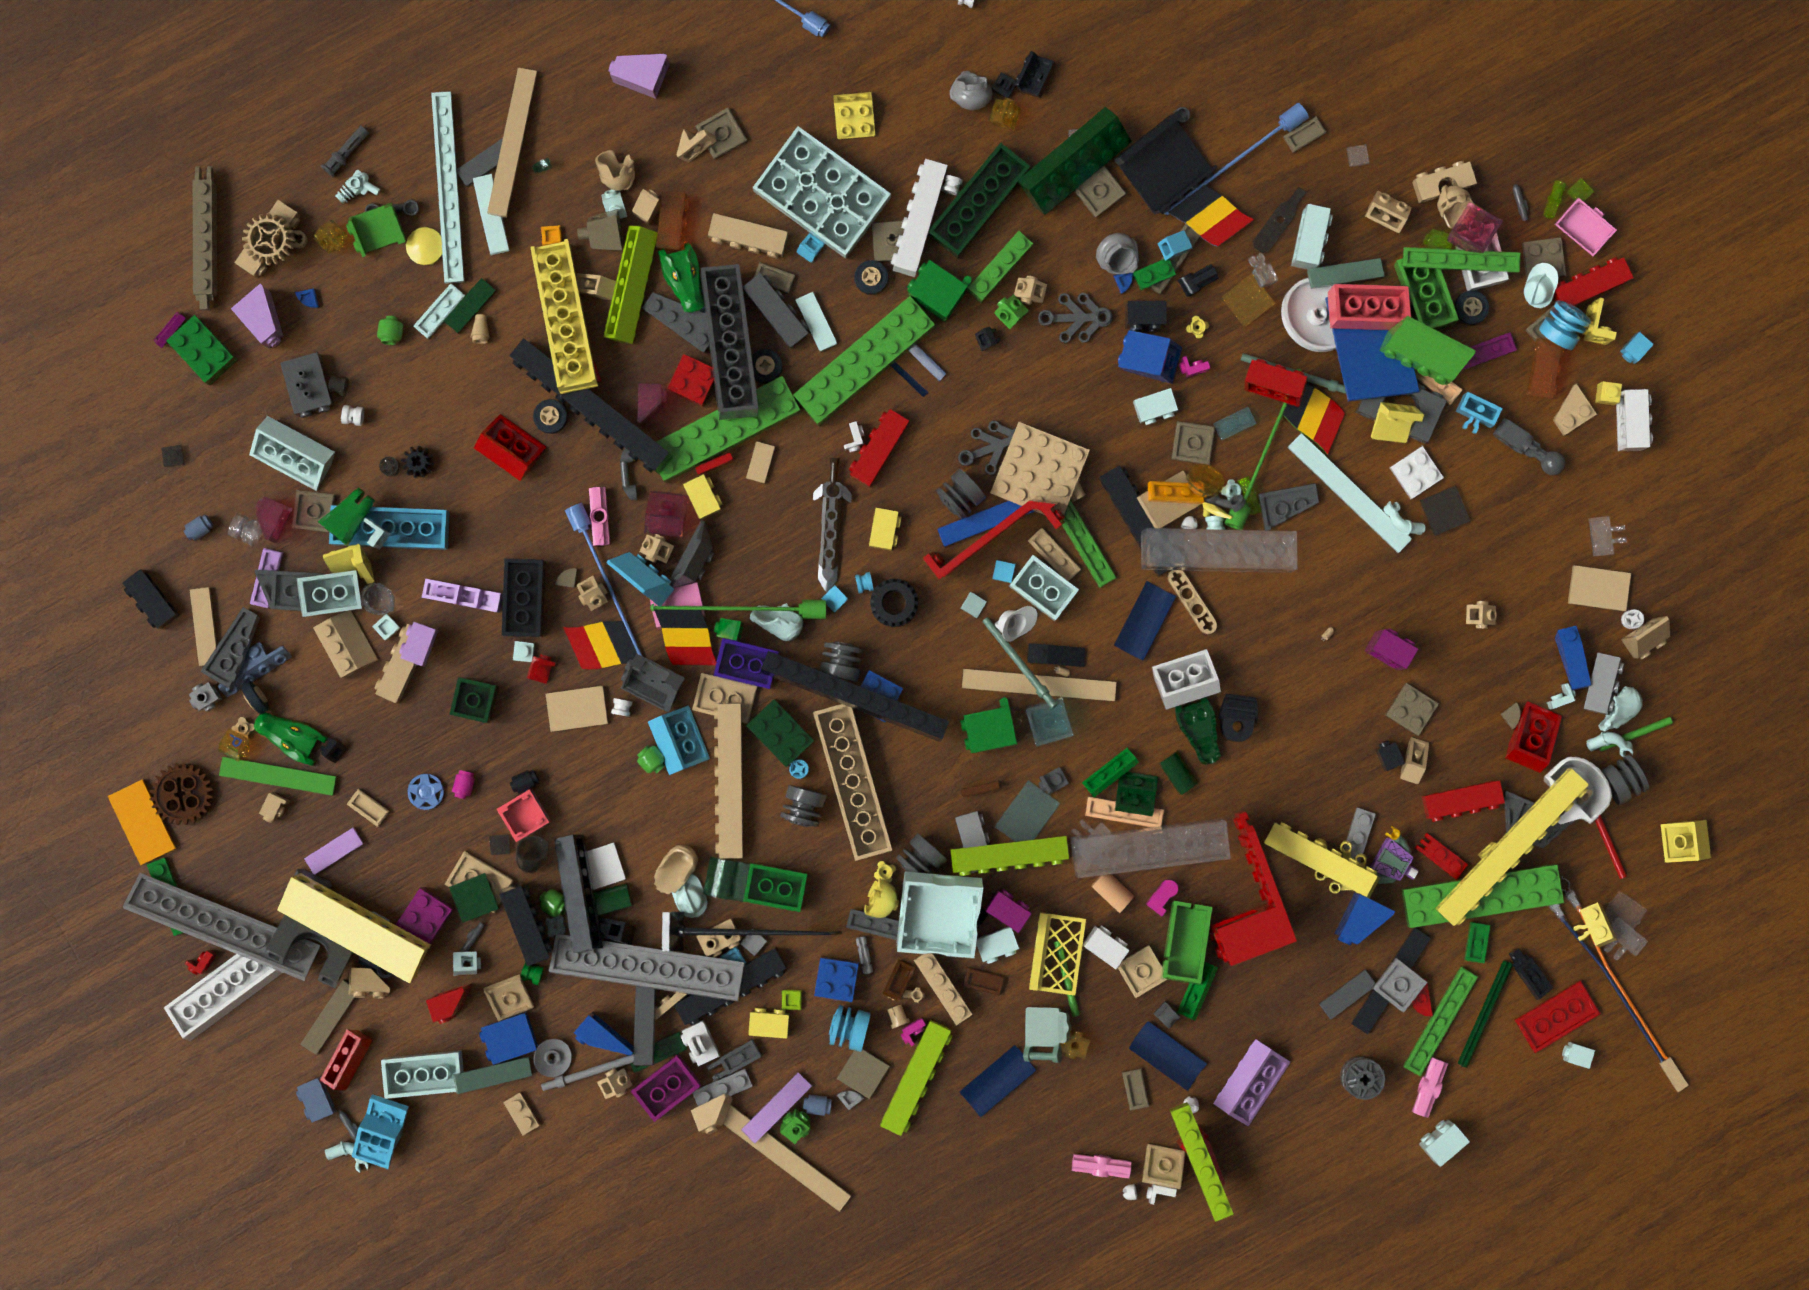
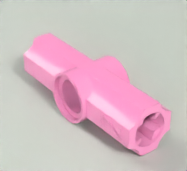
M606 487L589 488L593 546L610 545ZM599 511L605 515L604 519L600 522L595 520V514Z
M1433 1057L1431 1058L1426 1074L1422 1077L1418 1086V1096L1412 1109L1413 1113L1429 1117L1434 1101L1440 1095L1442 1089L1441 1082L1448 1063Z
M1073 1154L1072 1171L1092 1173V1175L1099 1177L1115 1176L1129 1178L1131 1161L1111 1159V1157L1104 1155Z

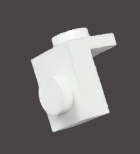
M857 422L849 423L854 442L844 445V449L849 450V452L860 450V446L863 445L861 437L865 435L862 425L858 426Z
M1152 1184V1187H1148L1146 1198L1149 1199L1150 1204L1154 1205L1156 1194L1175 1197L1177 1189Z

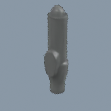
M1515 184L1512 190L1517 209L1522 221L1528 220L1527 201L1523 200L1520 187Z
M482 922L468 933V939L461 948V952H468L485 926Z
M339 1111V1118L350 1136L356 1140L358 1132L356 1124L351 1122L346 1112Z

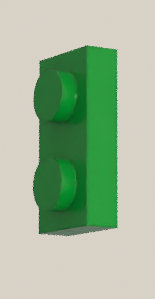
M1163 259L1133 272L1140 291L1176 276L1170 260L1165 261Z
M1470 922L1464 960L1485 963L1490 925Z

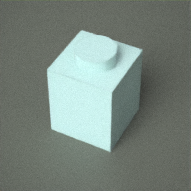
M1568 1042V1045L1564 1046L1562 1056H1564L1563 1060L1590 1069L1595 1050Z

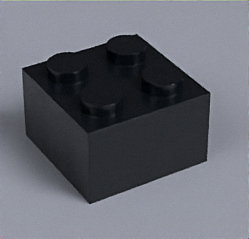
M1128 301L1125 305V329L1141 332V329H1149V332H1160L1167 324L1166 301Z

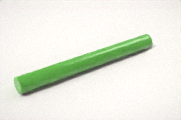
M1667 717L1621 736L1625 741H1630L1671 725L1673 722L1670 717ZM1605 745L1600 747L1599 749L1600 751H1604L1617 745Z
M1059 941L1054 942L1055 949L1061 945ZM1063 947L1056 951L1058 960L1060 962L1066 958ZM1066 961V962H1064L1062 965H1063V967L1066 969V971L1069 973V969H1068V965H1067V961ZM1060 966L1062 977H1064L1067 974ZM1067 977L1063 980L1065 989L1072 991V981ZM1067 995L1072 1017L1079 1016L1075 996Z

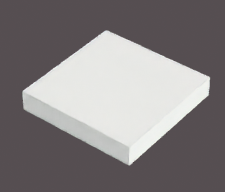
M615 843L587 851L593 890L626 879Z

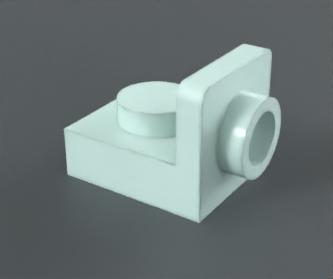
M1568 683L1561 685L1565 696L1560 693L1552 696V701L1547 702L1549 709L1575 701V691L1571 689Z

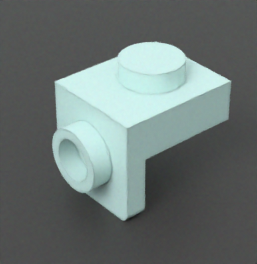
M611 189L601 195L606 212L618 209L620 219L627 217L620 191Z

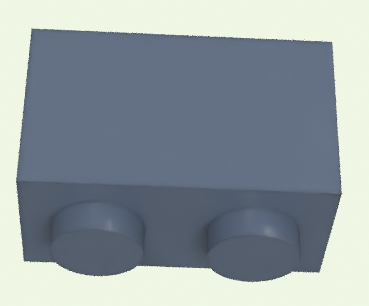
M322 1076L298 1086V1091H296L299 1101L304 1103L305 1116L312 1123L337 1111L326 1085L320 1081Z

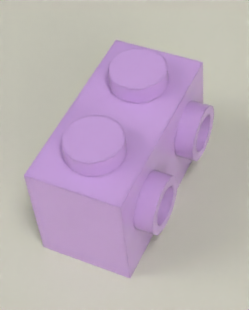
M413 622V625H409L406 635L408 638L406 643L401 645L399 651L401 654L400 658L425 667L438 630Z

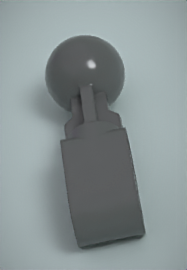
M1503 418L1494 431L1493 436L1517 453L1539 460L1541 468L1546 474L1558 475L1565 469L1566 461L1561 453L1557 451L1546 452L1540 447L1538 442L1533 440L1534 437L1510 420Z

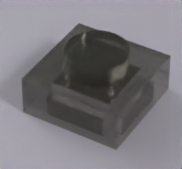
M181 445L161 448L164 467L185 465Z
M509 834L489 836L491 855L511 853Z

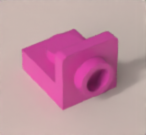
M1186 356L1182 357V362L1179 363L1182 374H1186L1187 378L1210 370L1209 362L1203 363V360L1191 363L1192 366L1190 367Z
M922 1017L902 1028L903 1033L900 1035L905 1044L910 1043L911 1047L915 1043L910 1034H919L926 1025Z

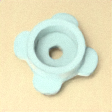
M1229 479L1227 485L1222 487L1221 493L1230 501L1235 495H1241V487L1233 479Z

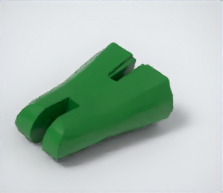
M360 487L350 493L339 505L318 521L320 525L346 546L350 544L357 529L375 502L368 495L358 505V502L365 494V491Z

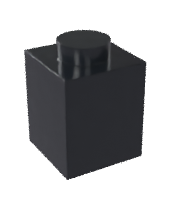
M1387 740L1379 744L1380 748L1375 749L1384 771L1391 770L1405 763L1396 742L1390 743Z

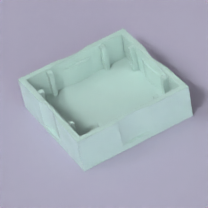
M905 872L897 934V952L937 953L953 957L974 958L977 941V919L980 914L983 893L982 878Z

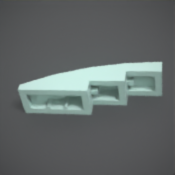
M492 174L473 178L490 255L508 252L509 246L503 217L487 213L494 183Z

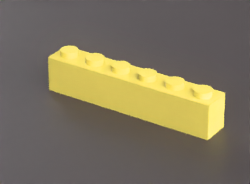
M1283 822L1280 825L1274 823L1264 842L1266 845L1370 898L1380 879L1376 876L1377 871L1366 867V869L1359 867L1360 863L1352 858L1348 860L1342 858L1343 854L1335 849H1332L1331 852L1324 848L1325 844L1317 840L1314 843L1307 840L1308 835L1300 831L1297 834L1290 831L1292 827Z

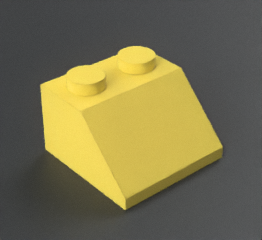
M1707 820L1661 824L1665 862L1699 861L1711 858Z

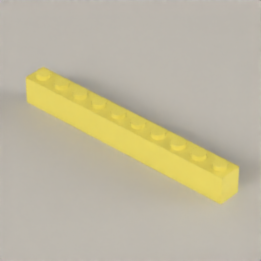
M1568 768L1435 909L1453 926L1456 924L1460 925L1467 918L1465 916L1469 910H1475L1480 904L1479 900L1483 896L1487 897L1493 891L1492 886L1496 882L1500 883L1507 876L1505 872L1510 867L1513 869L1520 862L1519 858L1523 853L1525 855L1528 854L1534 847L1532 844L1537 839L1541 840L1547 834L1545 830L1550 825L1554 826L1561 819L1559 817L1563 811H1569L1574 805L1573 801L1577 797L1581 798L1587 792L1586 787L1589 784L1572 768Z

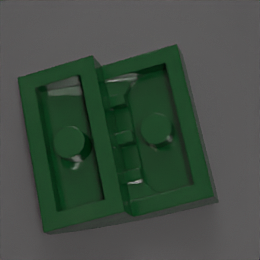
M1126 772L1118 779L1115 811L1153 817L1158 776Z

